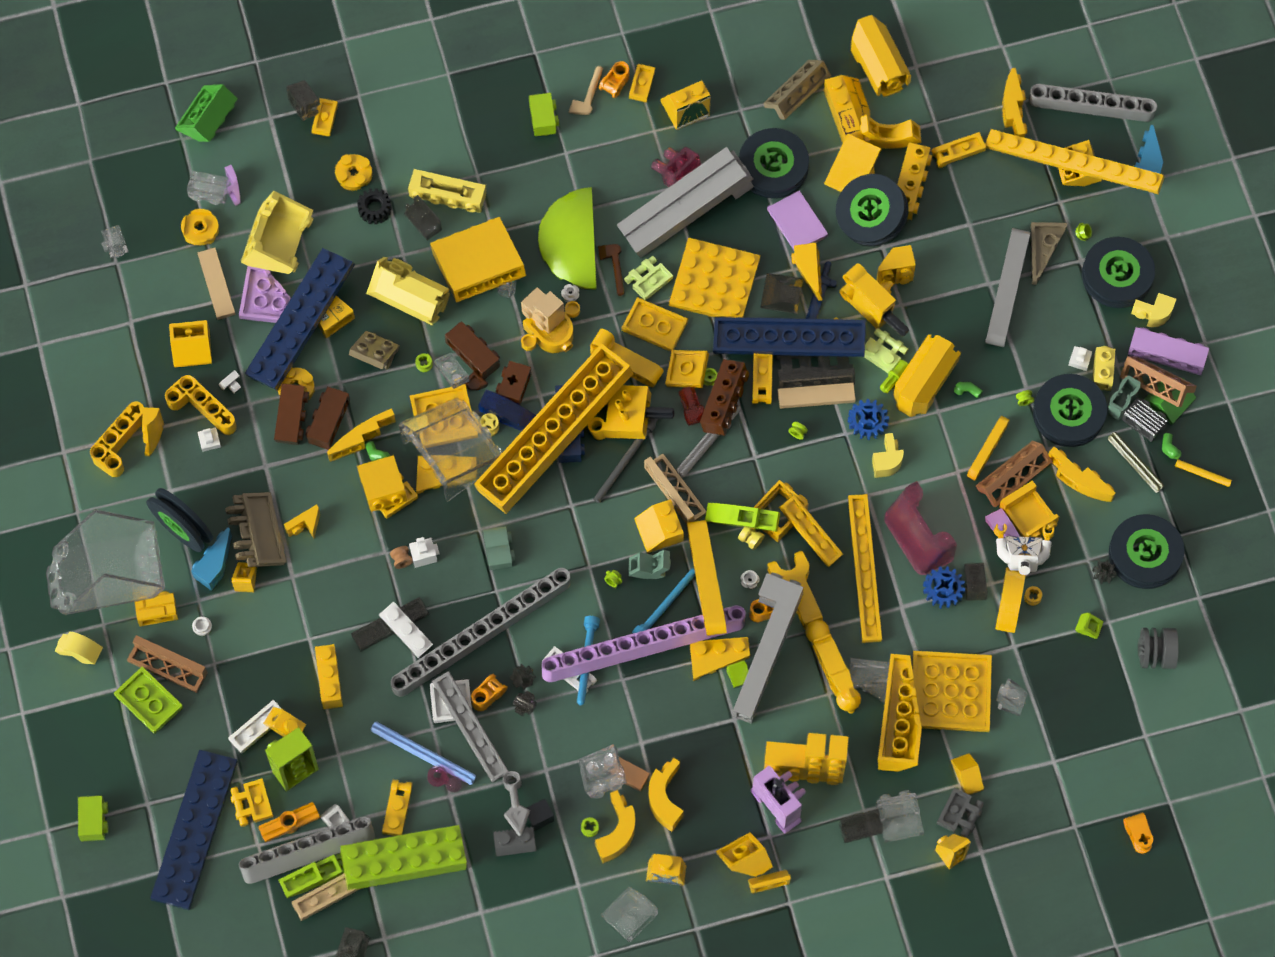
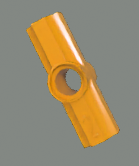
M311 802L293 811H285L280 817L258 826L265 843L284 834L296 832L298 828L320 819L315 804ZM287 819L294 820V823L290 826L284 824Z

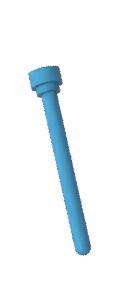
M694 568L685 575L647 621L640 626L637 625L632 633L648 630L653 626L696 576Z
M586 616L584 618V627L587 631L585 647L593 645L594 632L597 631L600 624L598 617ZM589 672L580 676L578 705L585 703Z

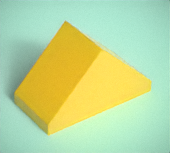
M243 562L237 563L232 577L235 591L254 593L257 567H248V564Z
M970 753L951 759L963 792L971 795L984 790L979 765Z

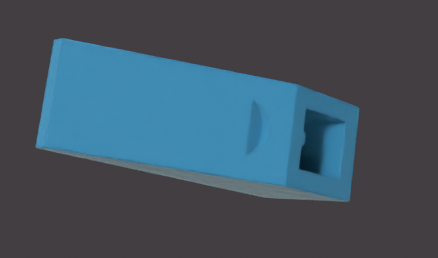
M1150 125L1149 131L1145 130L1142 140L1146 142L1145 146H1141L1138 157L1141 158L1140 163L1136 162L1135 167L1160 174L1163 159L1154 126Z
M230 528L221 531L216 538V542L205 550L200 561L197 560L192 566L193 578L211 591L224 576L232 539Z

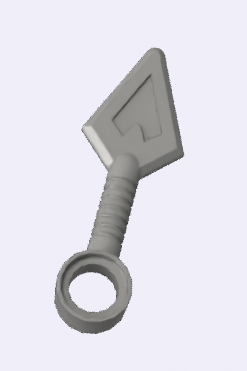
M509 771L504 774L503 783L505 788L510 791L512 806L504 814V817L517 835L521 836L530 810L519 804L518 789L522 785L519 773ZM511 778L517 779V782L514 784L507 783Z

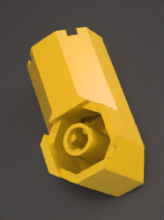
M873 15L859 19L851 43V52L856 62L861 63L877 96H880L881 93L883 97H887L900 92L903 89L902 85L904 83L906 86L910 84L911 74L886 25Z
M932 335L926 337L895 384L893 396L896 401L897 410L909 417L920 413L921 415L927 413L938 391L960 360V351L957 350L955 352L953 350L955 347L953 343L939 335H935L934 338H931Z

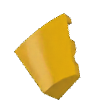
M144 407L142 431L143 442L146 443L145 456H150L154 452L162 435L164 421L159 408Z

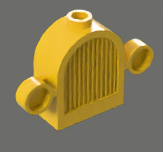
M575 301L568 302L565 305V319L550 333L540 330L531 318L523 320V329L528 334L524 335L521 339L522 348L526 351H532L535 349L536 344H538L541 349L549 353L569 351L573 347V324L570 318H575L580 314V305Z

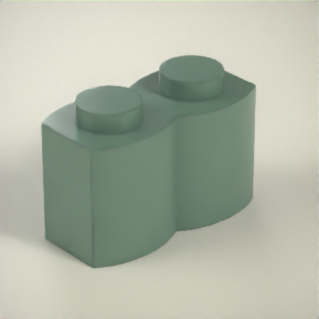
M1131 376L1125 377L1120 384L1119 390L1110 399L1107 414L1117 420L1122 419L1129 405L1135 401L1141 382Z
M506 526L483 530L489 570L512 567V561H515L514 549L510 550L509 543H512L511 532H507Z

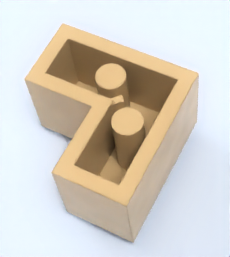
M537 287L521 302L524 316L528 319H533L536 326L547 333H550L565 319L564 303L551 291L544 294Z

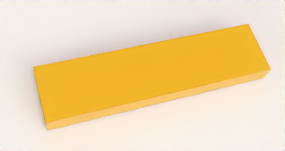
M795 495L791 496L779 507L827 567L831 566L843 555Z

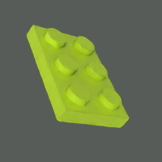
M141 667L114 692V696L154 734L184 708L144 667Z

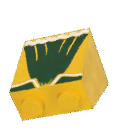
M703 81L678 90L660 100L676 130L710 116V93Z

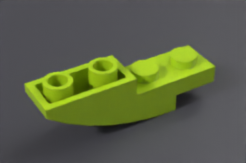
M708 503L705 520L710 523L777 532L780 512L746 506Z

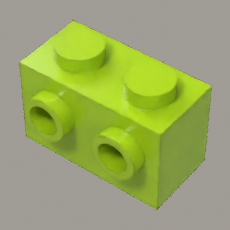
M551 93L529 95L534 137L556 134V127L559 126L558 115L554 116V110H557L556 100L552 99Z
M102 796L78 797V836L81 841L105 840V833H108V821H105V814H108V802H105Z

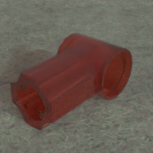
M685 387L679 391V397L684 408L686 423L688 426L700 423L704 407L700 405L694 387Z

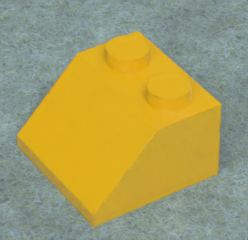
M671 499L652 505L634 518L647 553L684 541V532Z

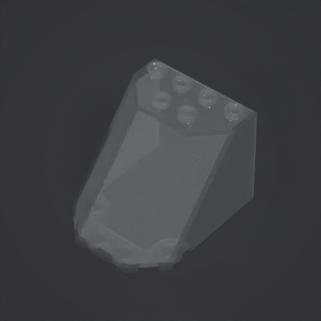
M458 397L399 423L402 442L407 444L409 441H412L443 486L447 502L476 482L503 453L498 445L495 446L492 441V434L486 426H481L477 413L475 411L471 412L465 401H461Z
M97 509L93 510L53 548V562L46 571L50 607L58 609L64 615L155 598L165 589L155 522Z

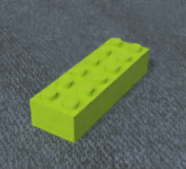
M459 825L348 844L340 848L347 890L466 870L467 865Z

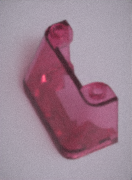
M916 481L908 485L888 508L884 521L914 570L920 575H927L931 573L932 569L937 570L939 566L943 567L954 560L957 543L947 532L933 535L916 508L923 498V490Z

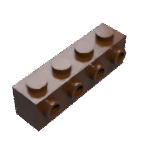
M723 359L700 420L704 432L725 436L727 429H730L732 424L731 418L733 413L737 411L738 399L742 397L744 383L749 378V371L744 362Z

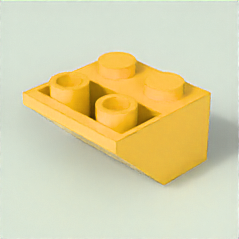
M1089 140L1065 147V149L1095 156ZM1058 168L1063 185L1087 186L1102 181L1099 178Z
M911 245L891 249L878 267L876 281L879 284H882L884 281L887 283L892 281L893 284H908L913 281L916 264Z
M207 320L169 324L174 368L212 364L210 329Z

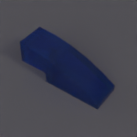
M487 389L478 405L479 412L484 414L492 413L497 416L500 423L523 431L536 416L517 403Z

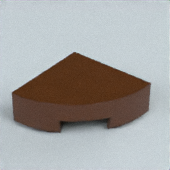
M473 371L461 383V385L466 384V389L474 391L488 386V382L476 371Z

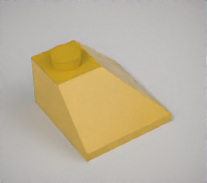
M750 832L716 851L717 855L732 871L756 877L773 868L765 847Z

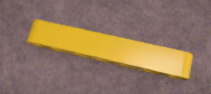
M706 520L687 522L688 538L707 636L727 633L707 522Z

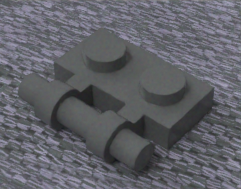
M954 788L937 824L954 833L958 826L962 827L963 830L960 835L968 838L975 828L974 824L977 818L983 812L984 803L977 800L974 806L970 804L971 795ZM965 811L971 813L967 821L962 819Z

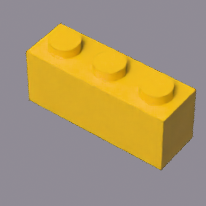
M335 644L315 647L323 709L343 707Z

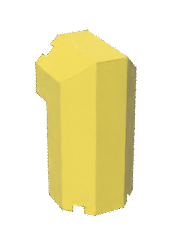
M383 257L378 260L366 294L430 325L435 324L440 318L437 316L440 311L444 312L450 297L449 288L416 273L415 270L412 272L413 267L399 259L393 258L392 261H387L388 257Z

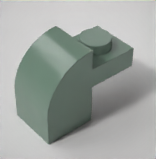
M662 550L654 555L639 552L629 557V576L640 579H659L665 577V572L670 570L671 565L670 551Z

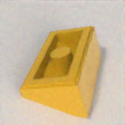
M782 870L748 879L751 893H757L789 885L791 877L787 870Z

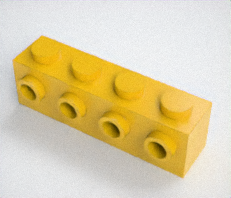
M909 142L897 185L902 189L908 201L909 211L907 219L912 220L913 213L917 214L919 203L916 202L918 197H922L924 187H921L922 181L926 182L928 171L925 169L926 165L930 166L932 155L929 154L930 147Z

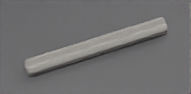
M739 405L737 406L736 413H733L732 420L741 410ZM707 433L677 468V473L685 477L719 435Z

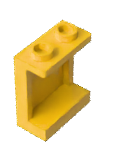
M394 455L357 466L371 512L407 501L405 488Z
M1033 480L1003 498L999 507L1006 513L1021 537L1040 538L1045 525L1048 531H1051L1052 527L1055 528L1058 525L1059 516L1052 513L1036 492L1037 486Z

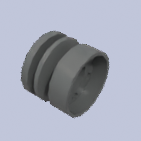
M1141 628L1138 639V657L1141 668H1147L1150 661V667L1155 669L1157 660H1160L1162 669H1176L1178 662V633L1176 628H1162L1160 637L1157 635L1156 628H1151L1150 636L1148 628Z

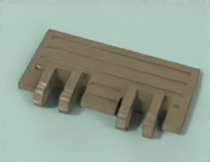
M271 492L234 495V504L242 505L228 506L225 508L226 514H241V516L230 517L228 525H239L241 538L250 539L233 543L234 549H249V551L235 554L236 560H247L248 567L284 565L286 558Z

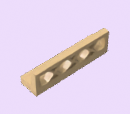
M661 454L654 460L651 456L644 460V468L668 500L671 499L675 510L686 524L687 522L697 521L706 515L704 507L664 454ZM663 461L666 465V471H661L657 463ZM667 476L676 478L677 485L672 486ZM678 491L686 492L688 500L683 501ZM689 506L697 507L700 512L694 516Z

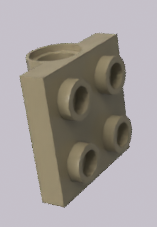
M365 331L350 348L349 355L382 370L383 368L387 370L392 364L400 345Z

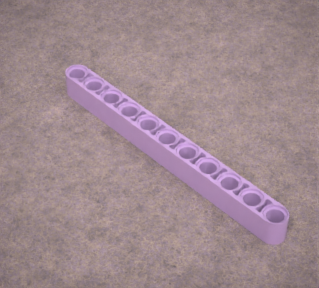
M738 605L723 609L727 629L725 634L741 630L745 625V609ZM702 614L547 657L542 661V677L547 682H555L724 634L707 636Z

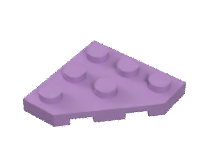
M247 266L239 319L276 323L289 303L290 296L281 284L275 280L269 270Z

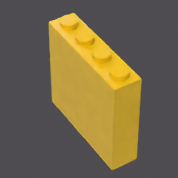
M500 217L490 219L487 222L430 243L433 256L456 303L526 276L524 264Z

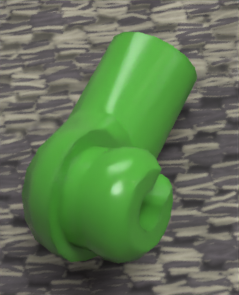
M958 382L954 388V392L957 395H962L964 391H967L976 398H979L983 393V390L972 382Z
M1165 433L1163 434L1162 442L1163 453L1171 459H1179L1181 451L1172 444L1173 435Z
M373 441L365 444L369 458L372 461L390 456L388 452L377 450Z

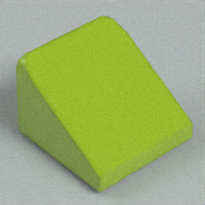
M1091 613L1081 614L1075 631L1098 639L1104 621Z
M745 660L727 666L726 671L733 688L744 684L749 671Z

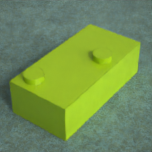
M299 727L279 741L271 742L265 750L272 772L286 792L319 770L313 747Z

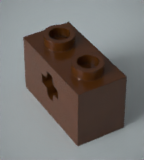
M509 361L507 367L504 366L501 375L503 377L502 383H498L496 388L499 402L520 408L532 375L530 366Z

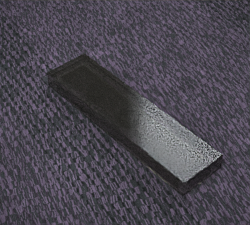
M420 597L400 607L413 623L429 615ZM379 618L351 633V636L361 652L395 633L382 618Z

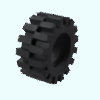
M370 188L368 193L365 190L363 195L360 194L357 206L363 221L367 220L369 224L374 221V224H377V221L383 223V219H388V215H391L392 206L389 195L384 193V190L381 189L379 192L378 188H375V191H372V188ZM373 201H378L382 205L377 211H370L367 206Z

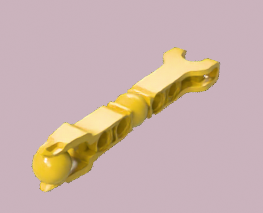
M803 551L794 553L796 566L792 570L786 571L781 569L776 561L767 563L769 574L774 572L783 576L782 579L786 581L795 580L801 583L803 596L796 613L805 629L806 637L812 642V647L828 680L830 689L836 696L838 706L850 714L854 713L855 709L861 704V695L853 686L850 672L830 634L829 626L823 621V616L806 581L809 576L810 565Z

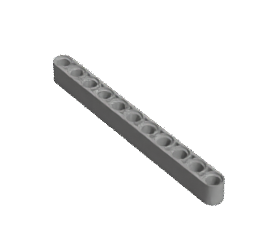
M565 568L556 569L394 675L391 679L393 693L398 697L407 695L567 590L570 586L569 571ZM559 577L566 578L564 582H559L557 579ZM544 587H548L551 589L549 592L546 593L541 591V589ZM527 598L534 599L532 603L525 602ZM512 608H516L519 610L515 614L509 612V610ZM495 619L502 620L500 624L493 623ZM480 629L486 630V633L483 635H479L476 632ZM463 640L470 641L468 645L460 644ZM448 650L454 652V654L451 656L444 655V653ZM431 661L438 663L434 667L428 666V663ZM414 672L421 673L417 678L411 676ZM399 682L405 684L403 688L395 687V685Z

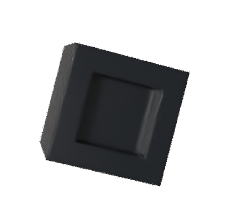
M546 799L527 807L530 810L528 819L534 831L555 821L554 814Z

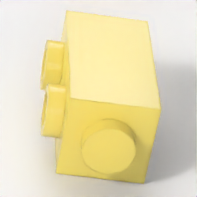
M1108 346L1096 347L1093 382L1101 390L1111 391L1114 379L1115 349Z

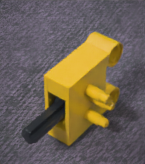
M859 263L855 264L843 275V279L847 284L839 290L840 295L876 329H880L887 323L901 337L909 332V328L893 314L896 299L891 295L890 291L894 285L892 281L888 283L884 281L882 284H879Z
M623 385L606 403L608 405L606 422L600 417H594L588 423V428L596 440H603L605 438L646 439L648 418L673 419L675 415L674 408L650 407L651 392L648 386ZM597 427H602L600 430L595 431Z

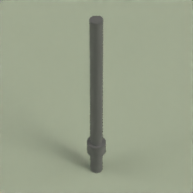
M650 418L648 420L646 437L656 428L655 424L659 419ZM635 439L593 498L595 502H601L645 439Z

